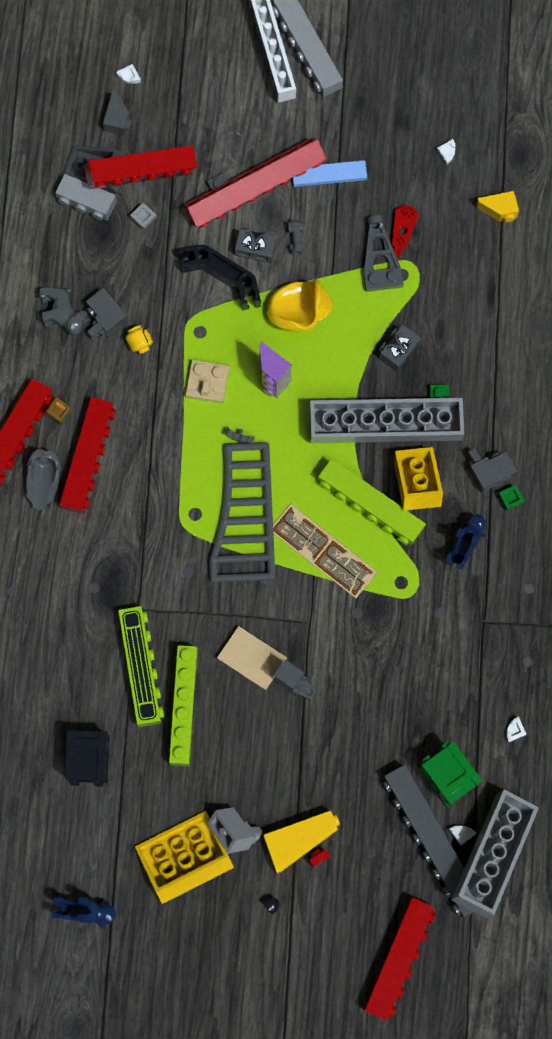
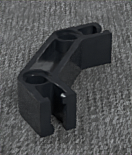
M207 245L178 249L182 273L202 269L239 292L243 310L250 309L247 300H245V295L250 294L255 296L253 301L256 308L261 307L257 280L253 273ZM202 254H205V255L208 256V257L205 258V259H200V258H199V256L202 255ZM183 258H195V260L188 262L183 260ZM246 281L252 283L250 286L243 285Z

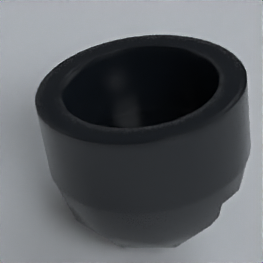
M269 897L262 902L272 915L279 909V901L274 897Z

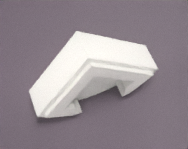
M133 64L116 72L117 76L126 83L135 84L141 82Z
M453 139L437 148L446 165L452 161L455 155V142Z
M519 717L512 720L507 728L506 738L508 743L526 735Z
M454 826L449 829L460 846L477 834L473 829L466 826Z

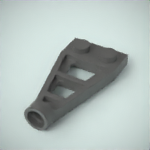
M371 216L368 218L369 234L364 267L366 292L403 288L401 267L383 226L382 216ZM382 239L385 250L374 251L373 240ZM385 256L388 259L390 268L374 270L373 263L375 257Z

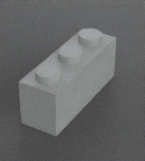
M66 174L56 191V197L60 204L73 206L77 211L92 214L98 220L104 219L108 221L117 202L114 194L102 189H95V186L88 187V183Z

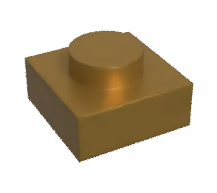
M54 397L44 413L60 424L71 407L59 398Z

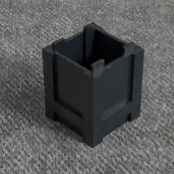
M67 730L65 779L72 783L71 786H80V782H90L95 784V786L103 787V783H108L110 735H107V731Z

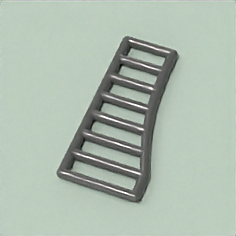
M267 442L226 444L224 446V502L219 529L209 559L210 581L274 580L275 556L270 445ZM262 450L263 461L232 462V451ZM263 468V479L232 480V470ZM264 487V498L231 499L232 488ZM265 505V516L229 518L230 507ZM265 524L266 535L224 537L227 525ZM266 543L267 554L218 556L222 544ZM267 561L268 573L217 574V563Z

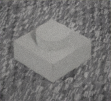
M144 203L130 215L131 219L143 230L157 218L156 214Z

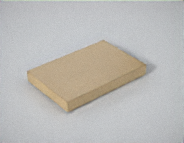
M238 626L217 659L266 691L273 681V675L284 659L287 660V657Z

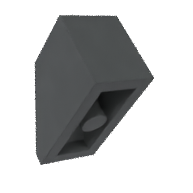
M112 91L103 122L104 131L126 136L127 130L130 131L132 120L130 119L128 109L118 93Z

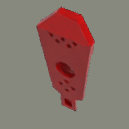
M407 205L397 208L395 212L392 245L395 248L394 252L397 258L401 256L402 249L407 247L419 217V213L415 208ZM405 229L406 233L400 234L399 230Z

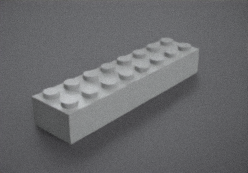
M463 398L310 401V443L462 441L464 437Z

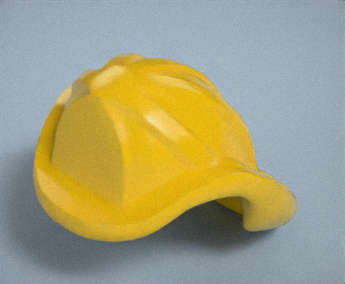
M318 279L310 282H292L277 289L272 294L267 305V315L271 323L281 329L305 332L313 329L318 322L329 315L333 307V301L328 292L321 287Z

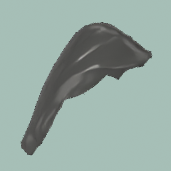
M37 449L32 453L27 463L26 497L32 503L33 509L37 511L44 510L45 506L54 500V495L57 491L61 473V462L55 451Z

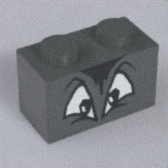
M250 228L240 229L235 247V256L272 263L276 236L268 232L258 233Z
M404 325L400 329L395 328L390 335L392 338L390 342H385L379 349L381 352L379 359L396 372L421 339V337Z

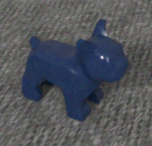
M475 514L471 516L466 524L459 528L456 534V542L452 551L448 553L446 562L449 564L455 562L457 563V568L463 569L471 553L477 547L480 537H485V533H483L485 530V519L482 515Z
M54 897L53 904L59 906L61 910L52 911V918L73 920L81 923H94L96 921L100 928H105L106 924L113 922L117 916L115 909L106 902H101L98 905L97 902L85 897H79L77 901L65 900L60 897Z

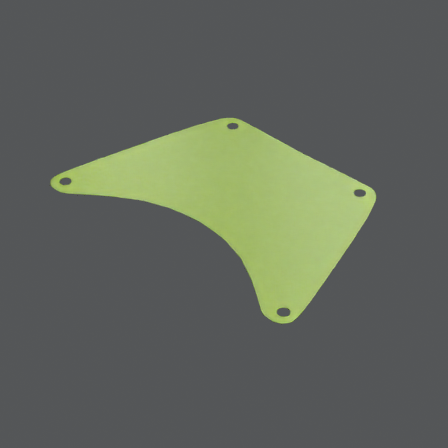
M407 260L398 261L401 269H405L409 274L408 279L403 281V288L366 292L364 268L318 278L321 287L330 295L333 307L329 315L309 331L295 332L284 330L271 323L267 315V305L270 297L277 289L259 293L261 307L256 308L253 301L255 296L251 295L245 297L250 307L248 310H243L241 300L237 299L203 310L188 320L184 330V424L179 518L182 526L189 533L210 543H215L224 502V446L226 444L240 443L226 436L225 431L227 426L237 434L242 429L244 430L243 436H255L253 443L267 442L270 445L273 525L289 505L292 504L377 571L376 575L363 590L400 599L410 598L417 592L419 587L418 569L394 536L385 532L382 529V525L378 522L373 523L366 518L367 515L362 511H355L346 500L341 501L335 496V492L330 489L325 490L319 485L318 476L331 459H334L361 479L362 476L358 467L355 443H310L309 411L310 401L357 399L359 383L369 356L387 327L419 287L420 273L412 262ZM389 262L373 265L374 270L389 269L390 264ZM198 326L204 327L207 332L206 336L203 338L195 337L194 329ZM261 342L292 364L291 382L278 398L273 395L270 397L263 391L259 364V344ZM192 360L229 366L223 404L186 398ZM262 450L232 451V462L263 461ZM263 468L232 470V480L263 479ZM264 487L232 488L231 499L264 498ZM265 505L230 507L229 518L265 516ZM192 508H198L202 512L201 518L197 521L191 520L189 517V511ZM265 524L227 525L224 537L266 535ZM274 534L276 565L333 581ZM266 543L221 545L223 548L245 555L267 554ZM399 576L405 577L408 581V585L404 589H398L395 586V579Z

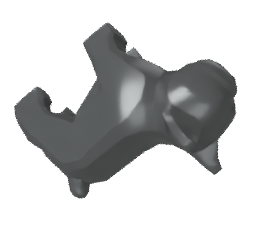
M53 287L39 289L43 304L49 301L54 303L52 310L42 312L45 328H49L51 325L64 326L72 336L80 334L83 331L84 324L89 322V319L86 318V311L77 313L72 310L69 295L71 289Z

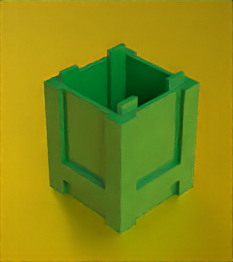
M446 742L439 749L440 752L431 758L428 755L420 763L422 766L419 768L446 807H449L482 782L480 776L454 742L451 744Z

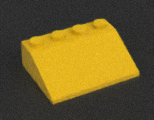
M206 811L135 846L162 904L234 868L226 850L208 826L210 818Z

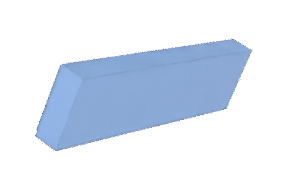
M365 160L322 164L319 167L307 169L306 173L301 176H294L293 183L294 187L362 181L367 180Z

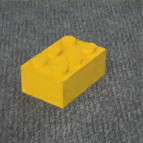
M433 447L395 451L394 467L403 511L441 507L443 491Z

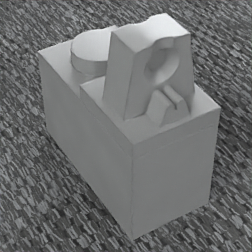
M234 807L216 810L208 822V826L228 854L249 850L251 845L258 841L263 834L260 827H250L247 821L244 822Z

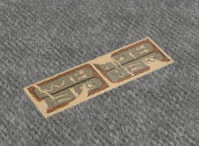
M292 504L289 505L273 525V533L355 598L359 596L377 573L376 570Z

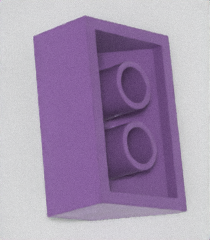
M261 342L259 344V364L263 391L270 397L273 395L278 398L291 382L292 364Z

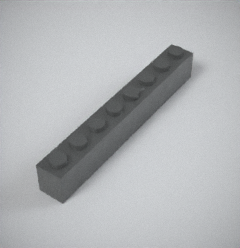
M403 765L384 776L385 781L383 785L388 793L392 792L395 798L392 801L397 810L401 809L405 815L402 818L406 826H411L414 834L412 836L416 844L422 845L424 849L422 854L427 863L431 861L434 867L432 870L437 880L441 879L444 884L442 890L446 897H451L452 899L464 867L406 765ZM456 902L452 905L457 916L461 915L462 918L473 913V911Z

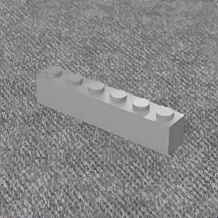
M273 0L272 9L275 18H279L282 31L284 33L287 32L291 47L296 48L299 61L305 64V71L308 77H312L314 80L313 84L316 91L325 97L341 89L343 79L299 1Z

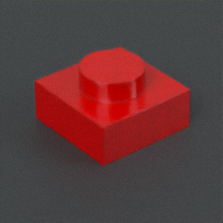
M319 849L311 854L312 859L309 862L314 868L330 858V854L327 850L322 852Z

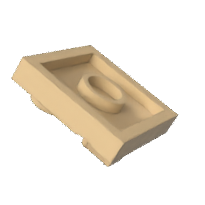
M192 360L186 398L223 404L229 366Z

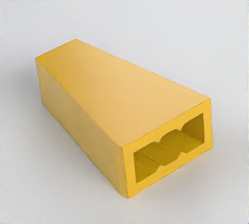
M331 811L265 834L264 839L276 873L284 871L338 830L337 826L340 825L337 815H333Z

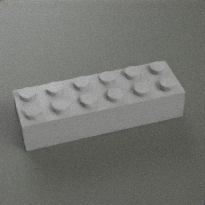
M505 789L496 794L453 894L452 901L485 918L495 914L539 807Z

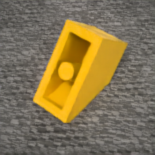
M514 191L478 198L476 203L478 210L498 222L514 221L519 213Z

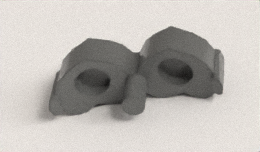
M227 426L225 431L226 436L240 443L252 444L255 436H243L244 430L242 429L237 434Z

